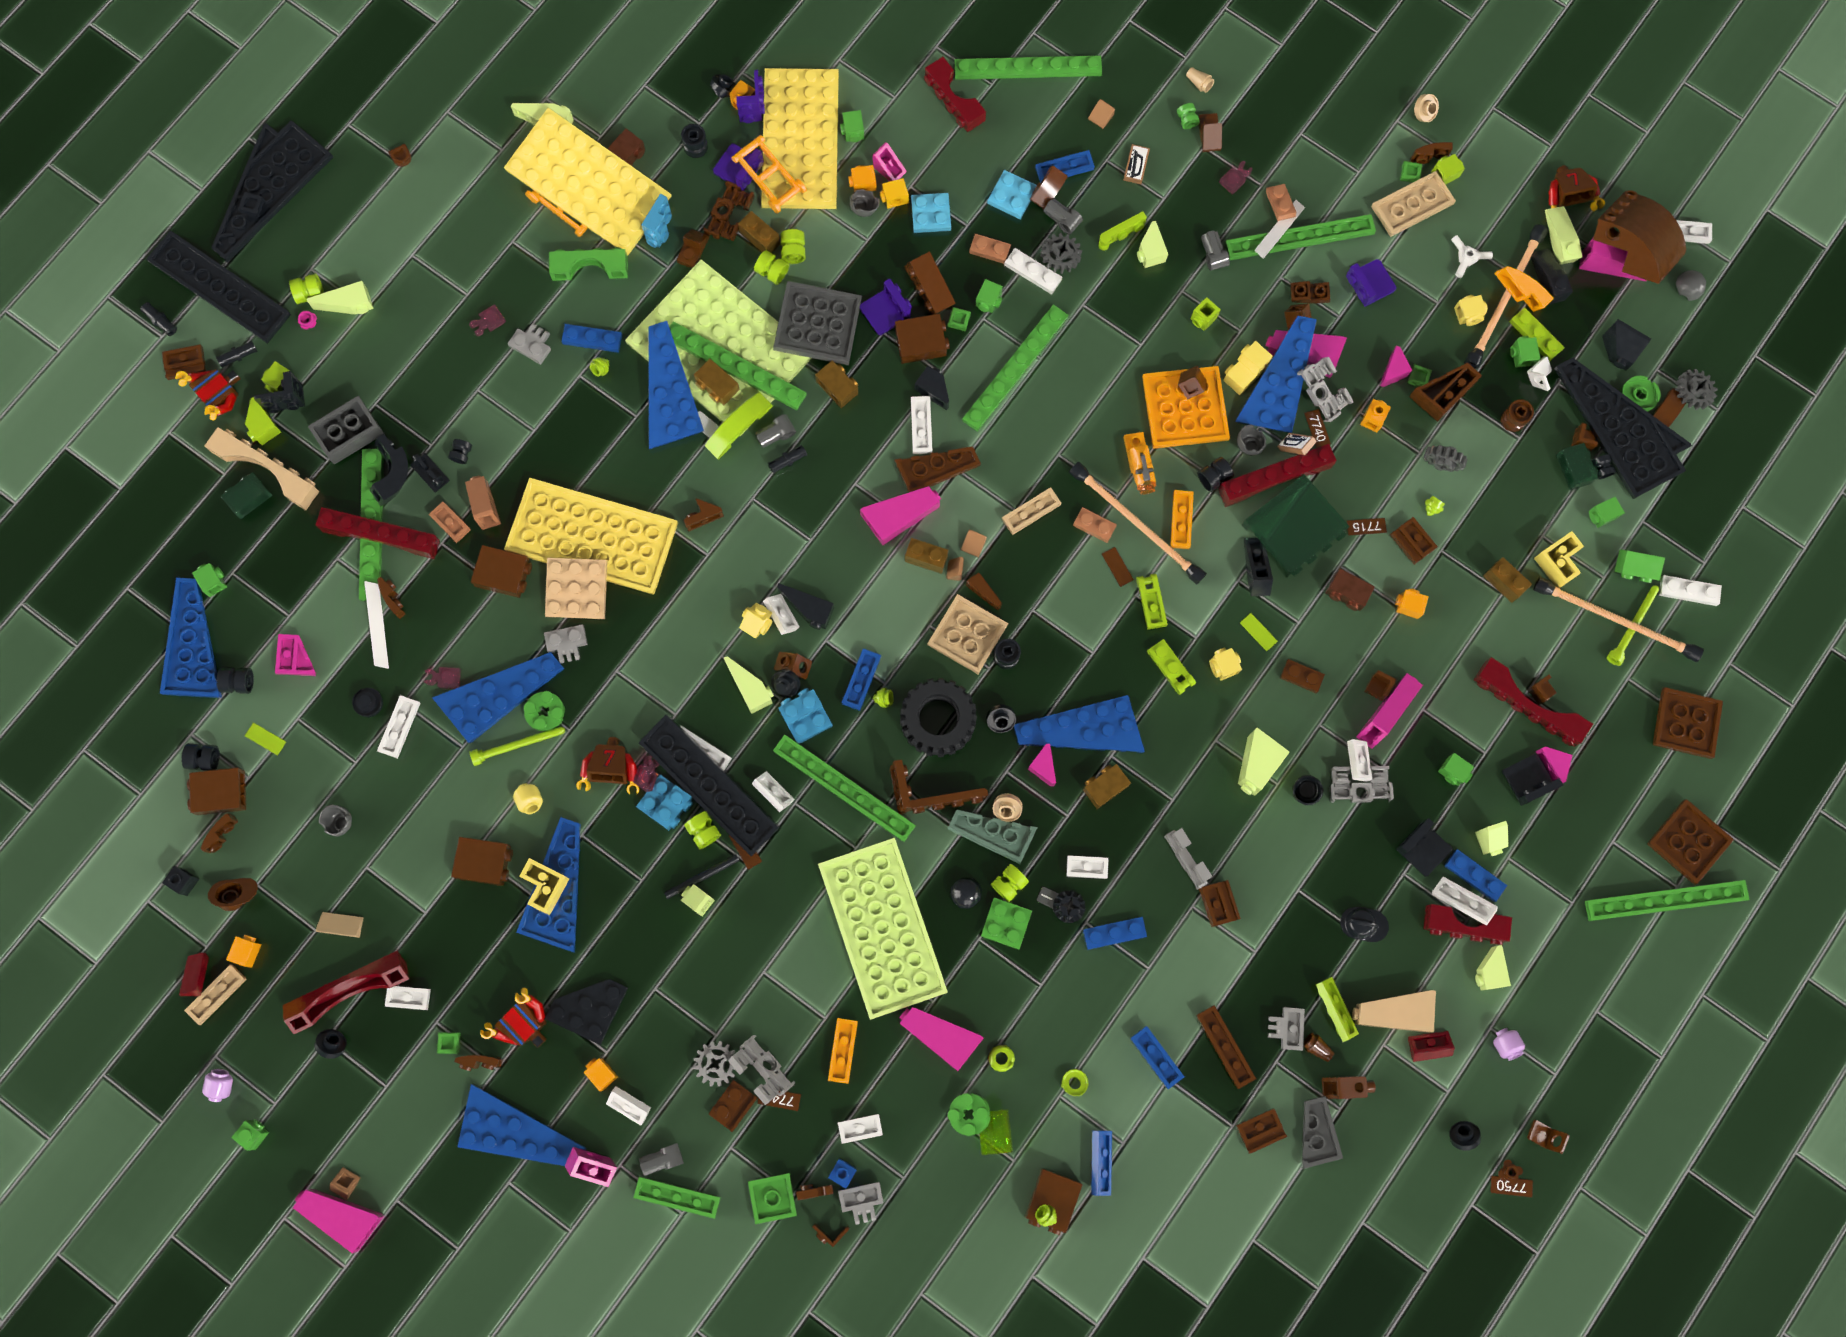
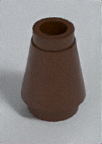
M1310 1033L1303 1041L1305 1051L1326 1062L1330 1061L1334 1056V1052L1318 1034Z

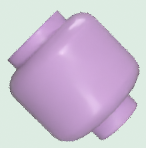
M1504 1028L1496 1033L1498 1037L1494 1039L1493 1044L1501 1058H1508L1511 1061L1524 1054L1525 1044L1516 1030L1508 1031L1507 1028Z
M212 1070L204 1078L202 1093L209 1098V1101H222V1099L229 1097L231 1094L232 1076L229 1075L227 1070Z

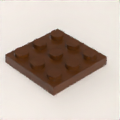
M1666 687L1662 688L1653 746L1708 759L1715 758L1723 701Z
M1685 799L1649 840L1647 845L1695 885L1699 883L1734 839L1690 801Z

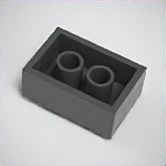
M359 396L308 426L322 450L334 465L384 434Z

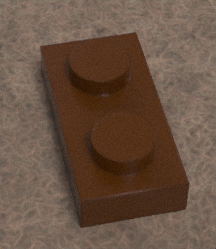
M1288 659L1280 679L1318 693L1325 674Z

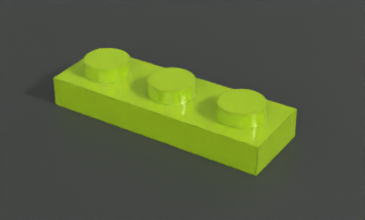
M1523 308L1509 321L1522 336L1537 338L1539 353L1543 357H1548L1549 362L1565 348L1526 308Z
M1330 977L1316 984L1318 993L1323 999L1327 1012L1332 1018L1337 1034L1341 1037L1342 1041L1350 1040L1358 1035L1357 1028L1333 978Z

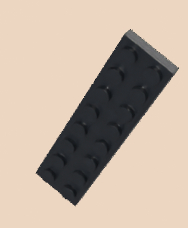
M171 230L146 258L153 266L267 344L291 316L289 311Z
M668 714L639 742L750 856H753L780 828Z

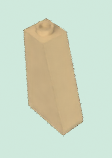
M1429 990L1356 1004V1008H1353L1352 1018L1355 1020V1025L1427 1033L1434 1032L1436 991Z

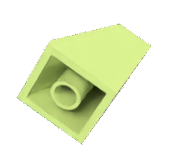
M1256 728L1247 737L1238 784L1242 786L1241 790L1248 795H1256L1260 792L1289 754L1287 749L1259 728Z

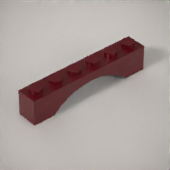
M1326 444L1308 451L1306 455L1299 454L1223 482L1219 488V493L1225 507H1228L1280 483L1331 469L1337 460L1330 444Z
M321 507L315 525L324 533L370 540L431 559H435L440 540L434 534Z
M1492 657L1485 661L1474 678V681L1477 682L1480 688L1491 691L1498 700L1506 701L1513 710L1524 713L1530 721L1541 724L1548 733L1559 736L1569 746L1575 747L1581 744L1593 726V723L1577 713L1553 712L1533 703L1519 690L1511 677L1509 668Z
M398 950L284 1004V1022L293 1034L313 1026L331 1008L353 995L371 989L392 988L409 980L407 964Z

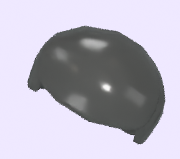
M856 190L850 197V208L860 217H869L878 209L880 199L873 195V191Z
M1684 271L1677 277L1675 285L1679 295H1684L1688 301L1699 299L1704 294L1706 279L1698 271Z
M1250 424L1240 430L1237 437V445L1245 454L1251 456L1258 455L1266 447V438L1262 430H1257L1254 428V425Z
M331 804L320 812L319 824L324 827L325 833L339 837L351 828L352 816L345 807Z

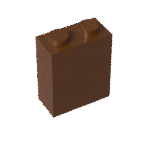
M940 314L895 321V332L902 364L947 355V349H950L948 337H944L946 325L945 320H941Z
M482 545L471 583L477 588L520 598L521 593H524L526 590L527 582L525 580L527 574L531 573L532 563L528 556Z
M230 768L189 773L187 788L190 791V799H188L187 805L190 813L207 815L246 810L244 770Z
M459 837L451 877L459 880L504 886V882H507L509 877L507 866L508 861L511 862L513 850H511L510 845Z
M1042 1168L1025 1218L1029 1219L1028 1223L1040 1228L1041 1225L1035 1218L1036 1211L1041 1205H1050L1056 1211L1057 1223L1048 1226V1231L1060 1235L1061 1232L1066 1233L1083 1184Z

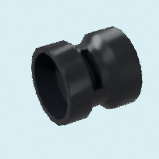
M454 439L452 443L453 449L449 452L448 459L459 464H467V455L471 452L472 444L464 440Z
M1609 454L1599 456L1590 461L1592 468L1596 470L1595 476L1597 480L1610 477L1616 473L1615 468L1610 464L1611 458Z

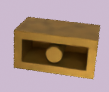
M752 211L738 223L740 234L761 252L768 250L772 253L780 245L779 234Z
M711 359L694 374L696 386L702 391L706 390L710 393L709 396L714 402H720L723 406L740 390L738 382Z
M832 360L815 374V378L820 387L842 408L858 395V383L852 377L849 378L845 374L846 371L840 364L836 365Z
M911 538L905 554V562L942 574L948 557V549Z
M1504 557L1483 575L1511 603L1518 599L1532 585Z
M1117 764L1113 767L1111 765L1106 766L1100 771L1102 775L1098 778L1093 776L1085 782L1086 786L1083 791L1096 809L1131 784Z

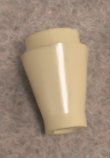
M1193 67L1186 74V77L1191 80L1200 92H1208L1214 84V79H1212L1211 75L1196 70Z

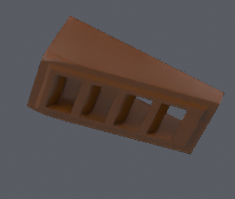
M980 573L966 581V586L996 610L1001 609L1002 602Z

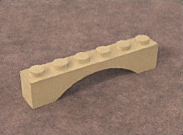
M220 428L215 430L204 445L211 453L226 462L247 461L267 468L276 476L284 496L302 509L307 510L319 493L314 487L316 484L307 477L304 480L298 477L300 474L292 468L285 469L283 467L284 464L276 458H273V460L267 458L268 454L259 448L254 450L251 448L252 444L242 438L241 441L236 439L237 435L228 429L223 431Z

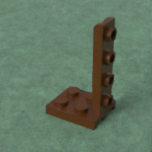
M896 760L889 768L899 814H905L909 811H913V814L923 813L927 808H932L933 811L944 809L945 805L951 804L952 807H959L968 801H971L972 804L984 802L983 799L988 796L987 789L981 788L910 800L909 796H912L910 784L906 783L905 777L908 776L906 764L903 765L902 760Z

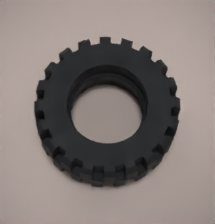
M932 678L927 679L926 683H918L916 688L911 689L908 692V696L904 698L900 713L902 732L904 737L906 736L907 742L911 746L913 745L918 752H924L927 756L931 757L932 755L944 757L946 754H955V751L958 749L961 750L970 741L976 725L977 715L976 706L972 702L973 698L965 692L966 689L963 686H957L956 682L952 680L950 682L944 681L945 678H939V680L935 681ZM931 701H945L954 707L957 713V723L949 733L933 735L925 731L921 726L920 712L923 706Z

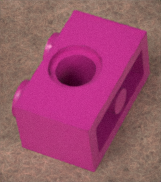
M576 1147L572 1148L565 1164V1168L570 1176L609 1187L617 1169L611 1158Z

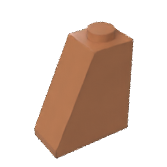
M484 476L470 478V481L465 482L474 520L482 530L500 525L501 521L488 481Z

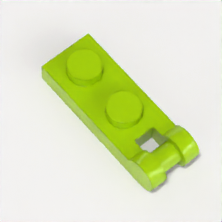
M1142 211L1103 232L1098 243L1099 249L1105 251L1111 243L1117 240L1121 241L1131 232H1138L1143 229L1147 219L1145 213Z
M1150 574V577L1144 578L1143 576L1136 577L1147 630L1166 627L1168 624L1157 574ZM1145 585H1152L1151 589H1146Z
M1164 639L1147 650L1150 657L1179 695L1185 692L1188 686L1192 687L1196 684L1195 679L1188 673ZM1182 676L1184 680L1178 682L1177 678Z

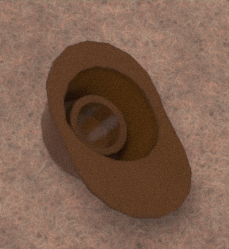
M251 878L219 881L210 888L208 900L211 904L225 911H235L256 895L258 884Z

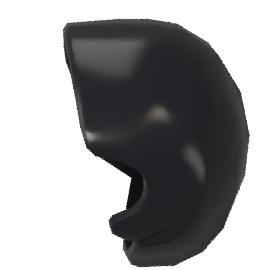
M1301 776L1293 785L1294 798L1305 806L1318 803L1323 796V786L1320 780L1314 776Z
M964 877L953 884L950 896L953 903L959 908L969 909L981 900L982 888L975 879Z

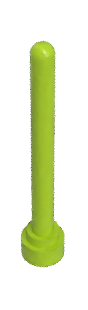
M1657 585L1651 587L1632 622L1640 625L1659 591ZM1628 628L1618 647L1609 652L1606 659L1611 664L1616 666L1622 665L1625 659L1624 651L1636 631Z
M562 726L485 751L482 749L471 750L469 752L474 766L483 764L482 762L486 761V758L565 733V728Z

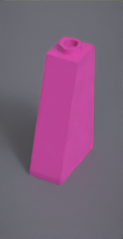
M1593 238L1582 250L1579 269L1647 281L1622 272L1628 253L1626 250L1595 241Z
M1276 330L1273 336L1269 335L1265 346L1268 347L1267 351L1272 356L1275 355L1288 331ZM1313 334L1307 365L1315 364L1323 357H1329L1336 368L1347 338L1343 336ZM1333 373L1330 375L1326 374L1325 376L1330 378Z
M928 486L860 509V514L880 543L884 545L938 509L941 498L936 490L932 491Z
M1408 673L1403 676L1356 737L1361 741H1366L1368 747L1373 749L1388 735L1423 685Z
M914 1007L911 1010L906 1008L899 1017L902 1020L900 1025L957 1071H959L984 1039L981 1035Z
M315 1189L301 1191L295 1198L296 1204L293 1206V1209L351 1253L360 1250L384 1217L382 1213Z

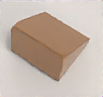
M1100 99L1088 119L1104 129L1114 116L1115 109Z
M969 530L961 551L979 558L987 537Z
M963 557L949 560L946 575L948 580H961Z
M342 1167L330 1183V1190L347 1200L361 1177Z

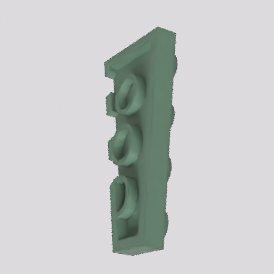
M956 810L948 826V830L1018 864L1021 863L1038 828L1023 826L1015 822H1005L997 818L982 817V815Z

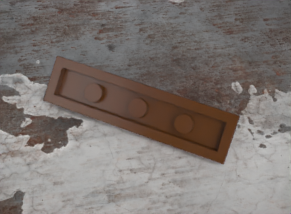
M1215 1005L1197 1014L1198 1021L1236 1088L1240 1089L1254 1081L1256 1077Z

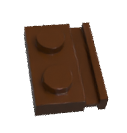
M200 344L162 352L164 370L166 371L165 378L168 380L175 379L176 373L179 371H184L187 374L206 371L204 351Z
M1414 517L1390 534L1414 565L1438 547Z
M1228 880L1199 889L1211 927L1241 919Z
M733 1080L709 1112V1115L733 1132L758 1097Z
M1274 1108L1236 1125L1242 1141L1248 1150V1154L1287 1137Z

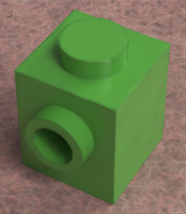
M861 110L842 112L843 123L840 124L841 135H845L846 142L864 140Z
M985 279L976 298L978 309L983 312L993 313L995 307L999 308L1003 299L1001 297L1003 286Z
M1519 337L1511 346L1510 353L1511 357L1514 358L1515 367L1534 366L1540 360L1536 337Z
M1616 497L1608 499L1588 511L1591 521L1596 524L1597 528L1618 519L1625 513Z
M211 563L199 566L192 573L202 592L209 597L227 588L223 580L224 573L219 567H215Z
M1456 753L1448 756L1438 772L1445 776V780L1448 783L1458 786L1462 783H1467L1473 776L1471 771L1474 766Z
M245 1120L231 1138L245 1150L250 1151L256 1150L269 1132L264 1129L265 1126L258 1120Z

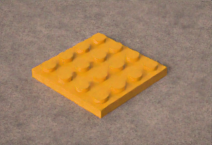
M1219 366L1199 368L1207 380L1205 391L1188 400L1178 385L1180 374L1188 369L1143 374L1142 379L1153 449L1229 441L1230 435Z

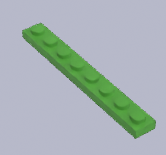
M1101 56L954 59L955 80L1102 75Z
M1372 214L1287 229L1269 253L1374 235L1376 229ZM1268 233L1226 240L1225 247L1229 261L1259 255L1255 249Z
M1054 304L962 418L964 423L977 432L980 430L1068 319V314Z
M674 321L669 327L675 346L705 362L711 359L727 374L796 411L806 397L805 391Z
M362 449L361 517L382 522L383 505L380 507L370 492V488L373 483L383 479L384 458L378 449ZM360 539V601H367L364 581L378 584L377 579L381 577L382 543Z
M784 735L774 748V753L902 842L906 841L916 827L912 822L788 736Z
M1741 880L1585 901L1588 921L1741 902L1750 899L1746 881Z

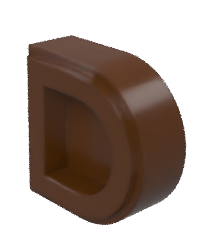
M405 144L388 151L397 166L404 167L411 162V154Z

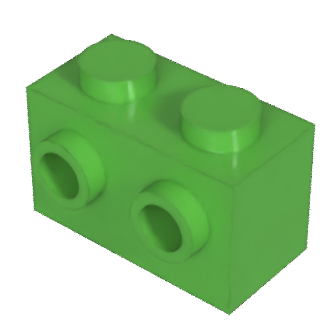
M1620 549L1614 572L1621 573L1622 578L1632 580L1633 576L1640 577L1639 581L1652 583V579L1660 581L1665 558Z

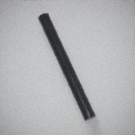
M735 854L665 891L664 894L669 899L684 891L688 886L692 887L693 884L695 885L739 862V859Z

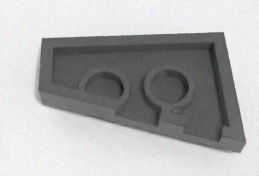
M1326 1096L1304 1101L1302 1169L1343 1159Z

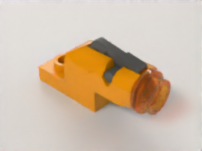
M1144 433L1124 435L1130 471L1134 475L1137 490L1140 491L1141 495L1151 494L1155 492L1156 479Z

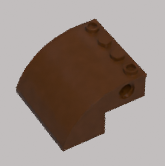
M1632 190L1625 191L1598 219V225L1593 238L1595 241L1628 251L1622 272L1657 284L1665 278L1686 252L1683 232L1672 214L1661 204Z

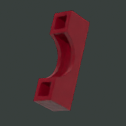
M941 57L925 67L924 80L928 86L933 87L937 98L943 100L950 114L953 113L958 125L961 128L964 127L968 133L985 122L986 111L976 98L964 99L952 92L950 84L953 81L954 70L946 59Z
M1430 904L1425 909L1423 930L1430 931L1431 935L1442 936V933L1450 934V938L1462 939V936L1470 937V941L1473 942L1489 940L1492 945L1503 946V943L1510 942L1512 917L1495 914L1487 926L1480 923L1476 927H1469L1457 920L1452 907Z

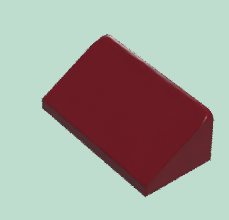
M198 953L187 957L179 993L180 996H201L209 960L206 953Z
M1449 1031L1408 1037L1413 1062L1453 1056L1455 1047Z

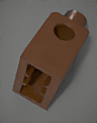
M1366 1076L1322 1078L1323 1096H1326V1099L1367 1098L1368 1093H1374L1376 1089L1375 1082L1367 1080Z

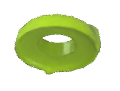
M997 1045L989 1053V1064L996 1071L1006 1072L1013 1068L1015 1061L1014 1053L1007 1045ZM1000 1052L1005 1053L1008 1057L1007 1062L1003 1065L996 1062V1055Z
M1069 1070L1063 1076L1061 1087L1067 1094L1079 1097L1088 1089V1078L1080 1070ZM1071 1078H1077L1080 1081L1078 1089L1070 1087L1069 1080Z

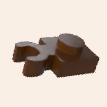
M813 1184L800 1186L801 1190L796 1192L797 1200L834 1193L832 1185L813 1188Z

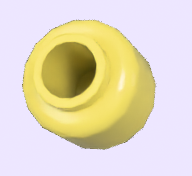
M522 784L513 794L516 806L522 813L533 814L540 809L543 803L538 787L533 784Z

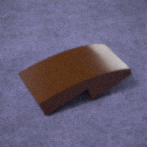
M1439 142L1422 146L1414 151L1410 162L1426 164L1430 162L1432 157L1441 159L1444 156H1449L1453 149V142Z
M1050 166L1042 182L1037 184L1030 200L1044 210L1048 202L1057 195L1068 176L1055 166Z
M1310 281L1291 283L1292 302L1330 303L1329 282L1310 284Z
M1674 388L1667 393L1663 402L1653 413L1655 418L1670 427L1686 404H1682L1683 398L1677 397L1680 393L1675 391Z
M379 577L377 579L378 586L384 601L390 610L401 619L406 613L402 610L404 606L396 599L398 594L394 589L397 587L389 579L385 581Z
M226 813L215 823L201 845L202 851L215 853L222 848V844L226 842L222 834L232 831L234 825L238 823L235 816Z
M468 1055L457 1057L454 1062L460 1064L459 1068L471 1071L472 1068L478 1069L481 1062L482 1067L493 1070L494 1067H501L503 1059L483 1055Z

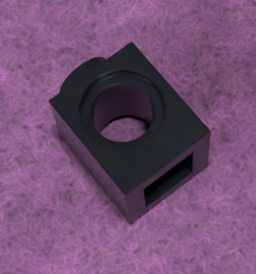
M174 866L162 883L176 893L188 896L199 881V878L184 868Z

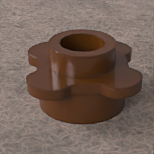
M1505 1160L1498 1172V1176L1508 1181L1510 1185H1516L1519 1175L1523 1173V1169L1512 1164L1511 1160Z

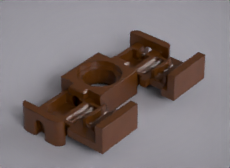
M726 181L725 185L727 188L723 197H718L711 211L712 220L708 228H704V233L709 236L713 235L715 239H720L721 236L734 242L739 231L738 222L735 226L731 225L728 221L733 212L734 204L736 207L740 205L744 210L748 211L755 196L754 192L749 194L742 191L736 184ZM724 206L728 211L725 214H720L717 212L718 208Z

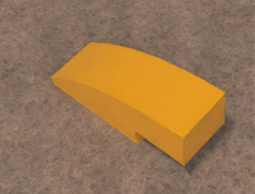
M1506 266L1494 273L1516 302L1524 300L1533 312L1545 308L1554 299L1541 284L1517 269Z

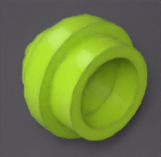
M600 357L594 358L592 363H590V370L598 377L606 375L609 371V360Z
M1431 496L1430 499L1427 498L1425 501L1427 516L1442 512L1445 503L1434 496Z
M881 688L872 699L880 707L887 708L893 704L894 696L891 689Z
M1044 1204L1037 1209L1035 1218L1041 1226L1047 1227L1057 1223L1056 1211L1052 1206Z

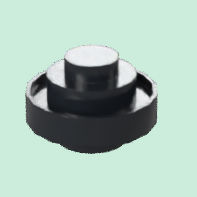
M715 74L710 81L715 94L720 98L730 97V92L736 86L733 79L724 74Z
M781 669L773 675L771 685L779 696L791 698L799 691L800 680L791 670Z
M373 688L360 689L353 697V709L363 717H373L381 711L383 698Z
M1000 704L992 707L986 716L988 727L997 733L1008 732L1016 723L1015 712L1007 705Z
M326 1029L317 1035L314 1047L320 1056L334 1059L344 1053L347 1040L341 1032L334 1029Z
M1460 1121L1455 1123L1449 1131L1450 1142L1459 1150L1468 1151L1475 1149L1481 1142L1480 1129L1472 1122Z

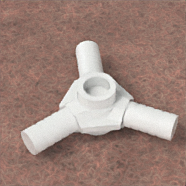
M1458 235L1451 239L1459 250L1460 265L1455 274L1459 278L1463 277L1467 266L1476 263L1478 259H1492L1493 257L1492 251L1478 252L1470 246H1465Z

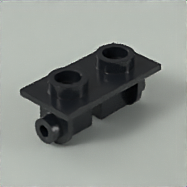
M426 453L413 456L412 459L414 461L410 466L435 493L450 481Z

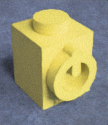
M1469 295L1459 300L1454 307L1459 324L1466 323L1467 326H1472L1484 321V315L1487 313V304L1483 301L1481 295Z
M755 603L752 607H747L742 614L744 619L739 628L754 638H757L760 634L765 635L773 622L770 619L772 612L767 610L765 606Z
M1232 648L1217 650L1214 652L1213 658L1209 660L1214 676L1216 678L1219 677L1221 681L1238 674L1242 670L1239 664L1241 663L1240 657L1237 652L1234 653Z

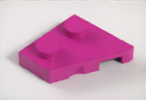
M278 634L275 674L316 676L314 667L299 635Z

